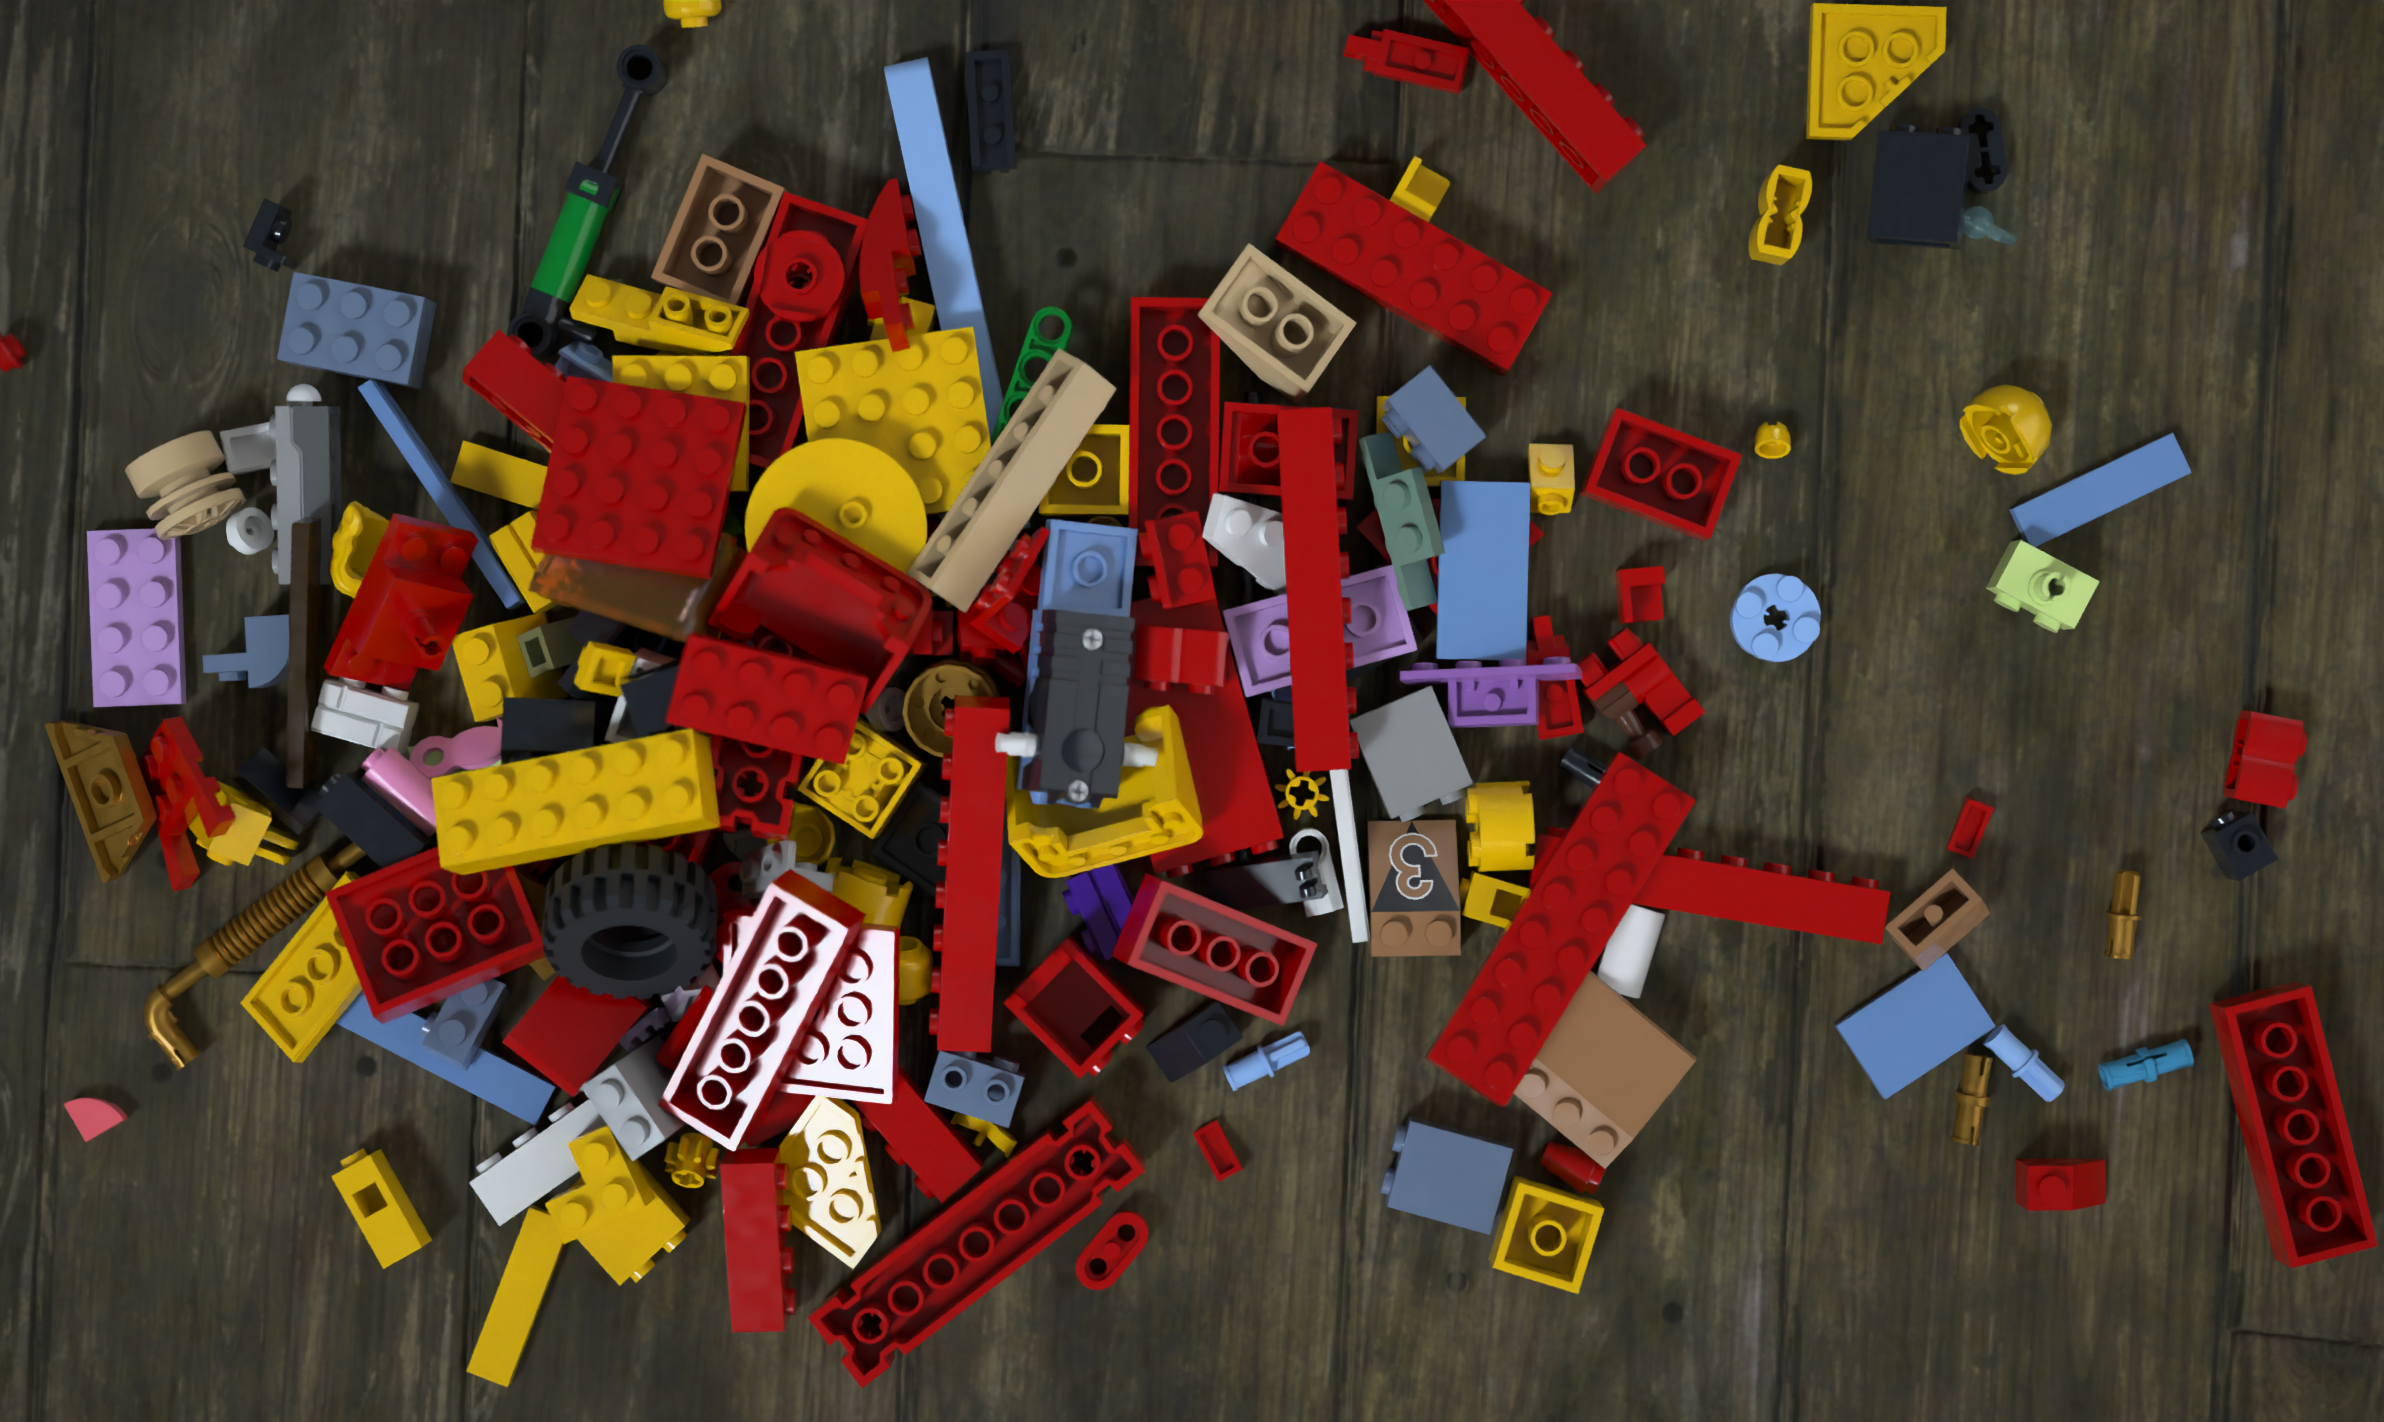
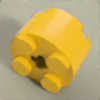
M1529 781L1475 783L1474 788H1467L1465 819L1466 823H1474V832H1470V840H1467L1469 867L1477 866L1479 872L1533 870L1534 856H1529V844L1535 843L1532 793H1528Z
M834 857L828 859L824 873L834 874L831 893L867 914L863 923L901 927L913 889V884L910 881L902 886L899 884L901 875L868 862L854 860L851 868L840 866L842 858Z

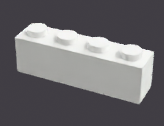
M590 1099L576 1109L571 1102L567 1103L548 1117L553 1125L540 1134L533 1127L512 1142L517 1150L504 1159L497 1152L476 1167L481 1175L469 1183L499 1226L579 1171L567 1143L586 1132L606 1124Z

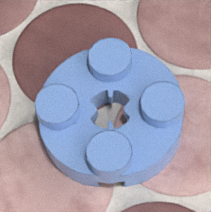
M1768 574L1749 581L1738 593L1739 595L1731 609L1730 626L1736 642L1743 650L1758 659L1782 662L1796 658L1809 648L1820 632L1821 612L1818 601L1811 589L1794 576ZM1771 605H1775L1778 611L1784 610L1787 615V620L1782 621L1785 626L1778 631L1774 625L1766 626L1764 623V615H1769L1766 609Z

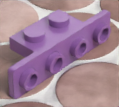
M1548 657L1543 659V665L1526 666V660L1504 659L1499 661V667L1483 668L1482 662L1459 661L1455 663V669H1438V664L1415 663L1412 664V671H1400V681L1407 686L1448 685V726L1451 728L1539 725V681L1582 679V669L1577 664H1570V658Z

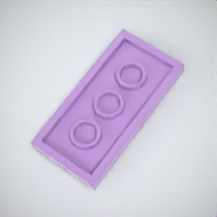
M155 529L87 531L93 707L187 704L180 537L161 540Z
M1393 565L1349 576V579H1341L1342 597H1350L1352 624H1343L1344 642H1353L1354 668L1417 651L1407 610L1404 608L1402 597L1398 592ZM1286 594L1222 611L1226 631L1230 633L1229 641L1245 698L1290 686L1291 672Z

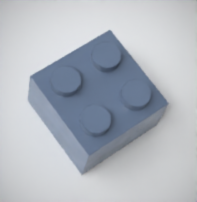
M1430 365L1390 396L1382 406L1386 412L1385 416L1382 417L1383 422L1397 439L1402 435L1406 437L1414 447L1409 453L1419 467H1422L1425 474L1432 470L1436 476L1440 475L1486 437Z

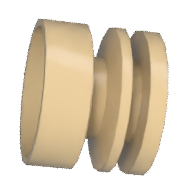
M210 430L195 432L169 441L140 456L125 469L140 499L161 496V499L155 502L146 512L151 520L163 519L154 528L161 540L173 539L203 531L225 519L227 515L241 507L246 501L240 488L228 489L236 482L231 472L210 474L225 460Z

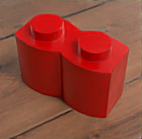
M1138 625L1134 679L1144 680V689L1170 691L1171 682L1189 683V693L1215 694V686H1226L1230 633Z
M2241 710L2234 732L2232 755L2226 771L2223 796L2286 808L2288 801L2294 799L2298 790L2299 780L2298 776L2294 774L2295 762L2297 757H2301L2304 754L2307 746L2308 737L2307 732L2303 731V721Z

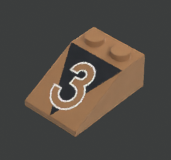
M1401 820L1367 821L1370 955L1372 957L1461 955L1456 820H1409L1403 823Z

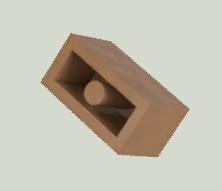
M1952 868L1885 928L1897 945L1924 972L1985 919L1990 912L1981 897Z

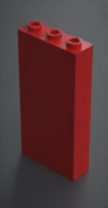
M1215 585V600L1163 610L1162 601L1153 603L1152 597L1132 602L1130 605L1129 618H1135L1134 632H1131L1130 641H1133L1132 655H1129L1128 659L1131 667L1130 677H1127L1126 686H1129L1124 738L1136 735L1134 721L1144 710L1150 707L1169 705L1179 720L1202 816L1203 835L1198 841L1150 854L1155 874L1166 871L1168 879L1193 872L1191 864L1208 859L1210 867L1236 860L1234 851L1251 847L1252 854L1255 855L1278 848L1276 840L1285 837L1260 744L1257 743L1258 737L1247 699L1244 696L1230 641L1226 686H1215V694L1189 693V683L1171 682L1170 691L1144 689V680L1134 679L1138 625L1227 632Z

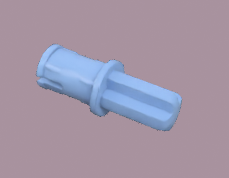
M2004 1024L1995 1028L1985 1039L1983 1045L1993 1051L2012 1069L2010 1074L2014 1078L2018 1076L2022 1078L2045 1101L2051 1102L2061 1094L2065 1086L2064 1082L2038 1058L2039 1052L2036 1049L2029 1050Z
M1297 1031L1263 1048L1259 1044L1257 1045V1051L1228 1065L1225 1064L1222 1068L1233 1091H1236L1239 1087L1268 1074L1271 1078L1274 1077V1071L1310 1054V1047L1304 1035Z

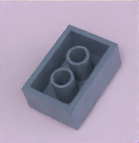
M293 272L277 359L292 365L421 389L437 303L422 296Z

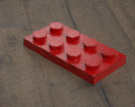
M688 631L665 721L666 723L844 765L868 683V677L866 674Z

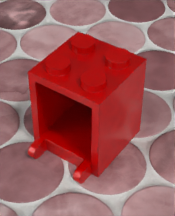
M1071 933L1004 1001V1004L1079 1079L1087 1072L1093 1077L1097 1075L1112 1059L1111 1056L1114 1053L1110 1049L1119 1040L1124 1045L1129 1043L1140 1032L1145 1023L1142 1019L1145 1006L1094 956H1091L1089 951ZM1111 1005L1123 1018L1092 1047L1081 1035Z

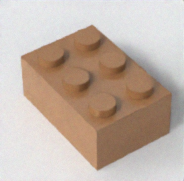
M702 154L651 278L665 287H672L745 308L754 282L757 258L766 246L783 193L788 191L784 187Z

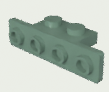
M1390 432L1360 438L1359 445L1362 452V462L1367 470L1374 496V505L1380 517L1386 539V549L1391 557L1397 579L1398 592L1402 597L1404 608L1408 611L1437 603V596L1426 559L1445 554L1422 467L1402 471L1393 436Z

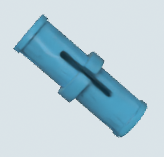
M2183 1038L2177 1042L2150 1050L2146 1047L2135 1049L2134 1055L2098 1064V1071L2104 1088L2107 1091H2111L2114 1088L2144 1080L2146 1083L2156 1081L2157 1075L2193 1066L2194 1058L2188 1042Z

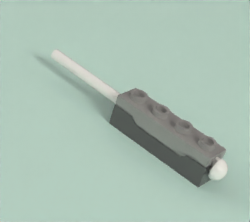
M298 384L288 392L286 397L287 406H275V415H271L269 421L270 438L276 442V459L271 461L270 479L272 485L277 486V504H273L271 509V524L274 530H278V548H274L272 553V569L274 574H278L279 584H290L292 524L305 517L322 518L320 585L334 584L330 574L333 550L332 539L342 519L340 406H313V401H322L318 390L308 384Z

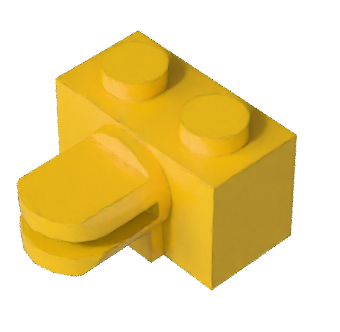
M217 781L221 790L215 796L221 806L230 804L236 819L226 835L208 838L199 812H197L188 827L198 838L196 843L208 850L206 855L212 860L227 866H231L233 861L249 866L254 854L288 866L292 856L281 848L262 841V839L291 850L297 849L300 840L288 832L270 826L272 813L261 803L257 802L249 793Z

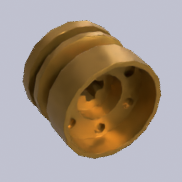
M952 657L935 661L918 675L905 695L903 717L907 732L920 748L934 756L943 757V752L952 753L953 736H944L945 708L948 704L944 698L945 696L950 699H954L955 695L1000 697L997 683L989 672L976 664H972L970 660L959 661V658Z

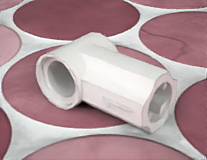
M1312 827L1296 831L1291 836L1289 842L1290 854H1297V843L1304 836H1314L1321 843L1320 859L1317 861L1322 884L1327 885L1328 893L1322 899L1303 901L1306 917L1321 915L1344 908L1329 851V843L1319 830Z

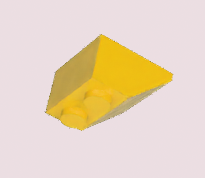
M545 612L487 625L455 635L452 646L475 722H487L501 718L503 716V697L557 700L571 697L557 683L564 675L563 670L534 678L530 677L517 636L527 631L549 624Z

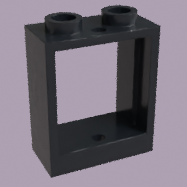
M366 771L348 772L342 776L337 773L319 791L323 798L314 807L382 868L438 846L436 833L429 838L361 780Z

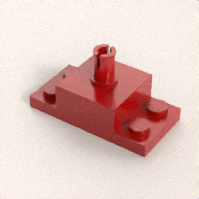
M393 513L325 661L324 667L329 675L409 690L419 667L439 671L474 597L461 579L478 542V538L474 533Z

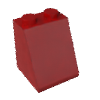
M558 975L506 1036L503 1043L564 1091L575 1097L584 1091L582 1089L583 1085L603 1071L654 1003L647 998L639 999L638 996H626V999L613 998L611 994L603 993L602 996L592 994L588 988L584 986L577 988L568 982L566 976L561 978Z

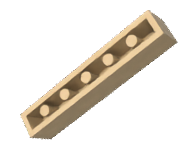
M1058 349L907 574L966 613L999 562L1005 557L1007 550L1024 525L1030 520L1032 513L1049 488L1055 483L1057 476L1074 451L1080 446L1084 436L1099 414L1105 409L1107 402L1117 388L1083 361Z

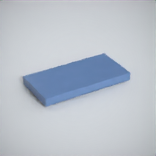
M1440 481L1439 532L1445 554L1438 555L1436 659L1526 660L1530 483Z

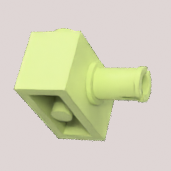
M2017 540L2009 543L1986 589L1997 594L1994 599L1996 603L2015 612H2018L2021 607L2036 615L2033 622L2049 631L2057 633L2060 628L2063 630L2075 629L2100 581L2022 540Z

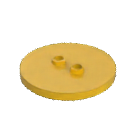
M831 437L817 439L787 451L770 465L760 477L752 492L746 511L745 537L748 552H750L772 513L782 507L793 508L802 512L908 575V570L925 547L927 540V517L924 502L918 487L906 469L892 456L878 447L849 438Z

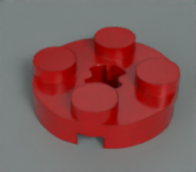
M800 230L789 231L780 235V238L775 239L760 252L756 261L754 281L763 303L777 316L792 322H811L828 316L840 301L846 285V271L840 254L823 237L813 232ZM799 265L809 266L810 268L807 270V273L813 274L811 283H805L803 289L793 288L792 286L795 282L788 281L789 272L797 271Z

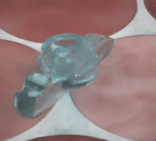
M1975 206L1967 210L1965 209L1963 233L1968 237L1981 239L1989 236L1998 242L2013 245L2016 242L2018 236L1995 225L1991 212L1986 208Z

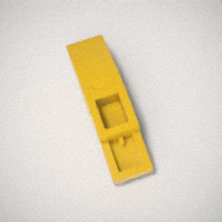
M589 274L585 277L569 308L572 319L613 330L616 341L651 349L684 353H707L733 349L750 314L748 308L668 286L665 287L661 295Z

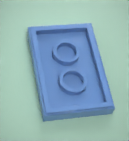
M1944 953L1924 972L1918 968L1834 1024L1881 1097L1885 1100L1996 1027L1948 953Z

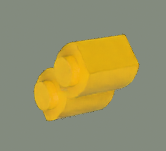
M1778 165L1767 175L1761 185L1758 196L1760 217L1753 225L1749 237V254L1751 259L1783 265L1796 253L1802 238L1800 214L1808 205L1812 192L1810 171Z

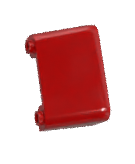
M782 507L776 509L770 516L707 623L729 636L743 639L751 637L758 626L762 625L830 666L866 674L868 683L859 711L866 715L910 649L932 606V597L927 588L917 580L793 508Z

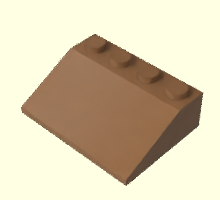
M1590 970L1514 1094L1606 1169L1637 1136L1696 1062L1697 1058Z

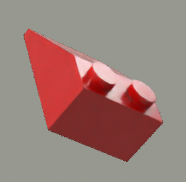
M1225 402L1219 492L1281 497L1277 410L1315 407ZM1332 409V417H1341L1342 444H1334L1335 462H1343L1344 489H1336L1337 502L1351 503L1353 500L1359 410Z

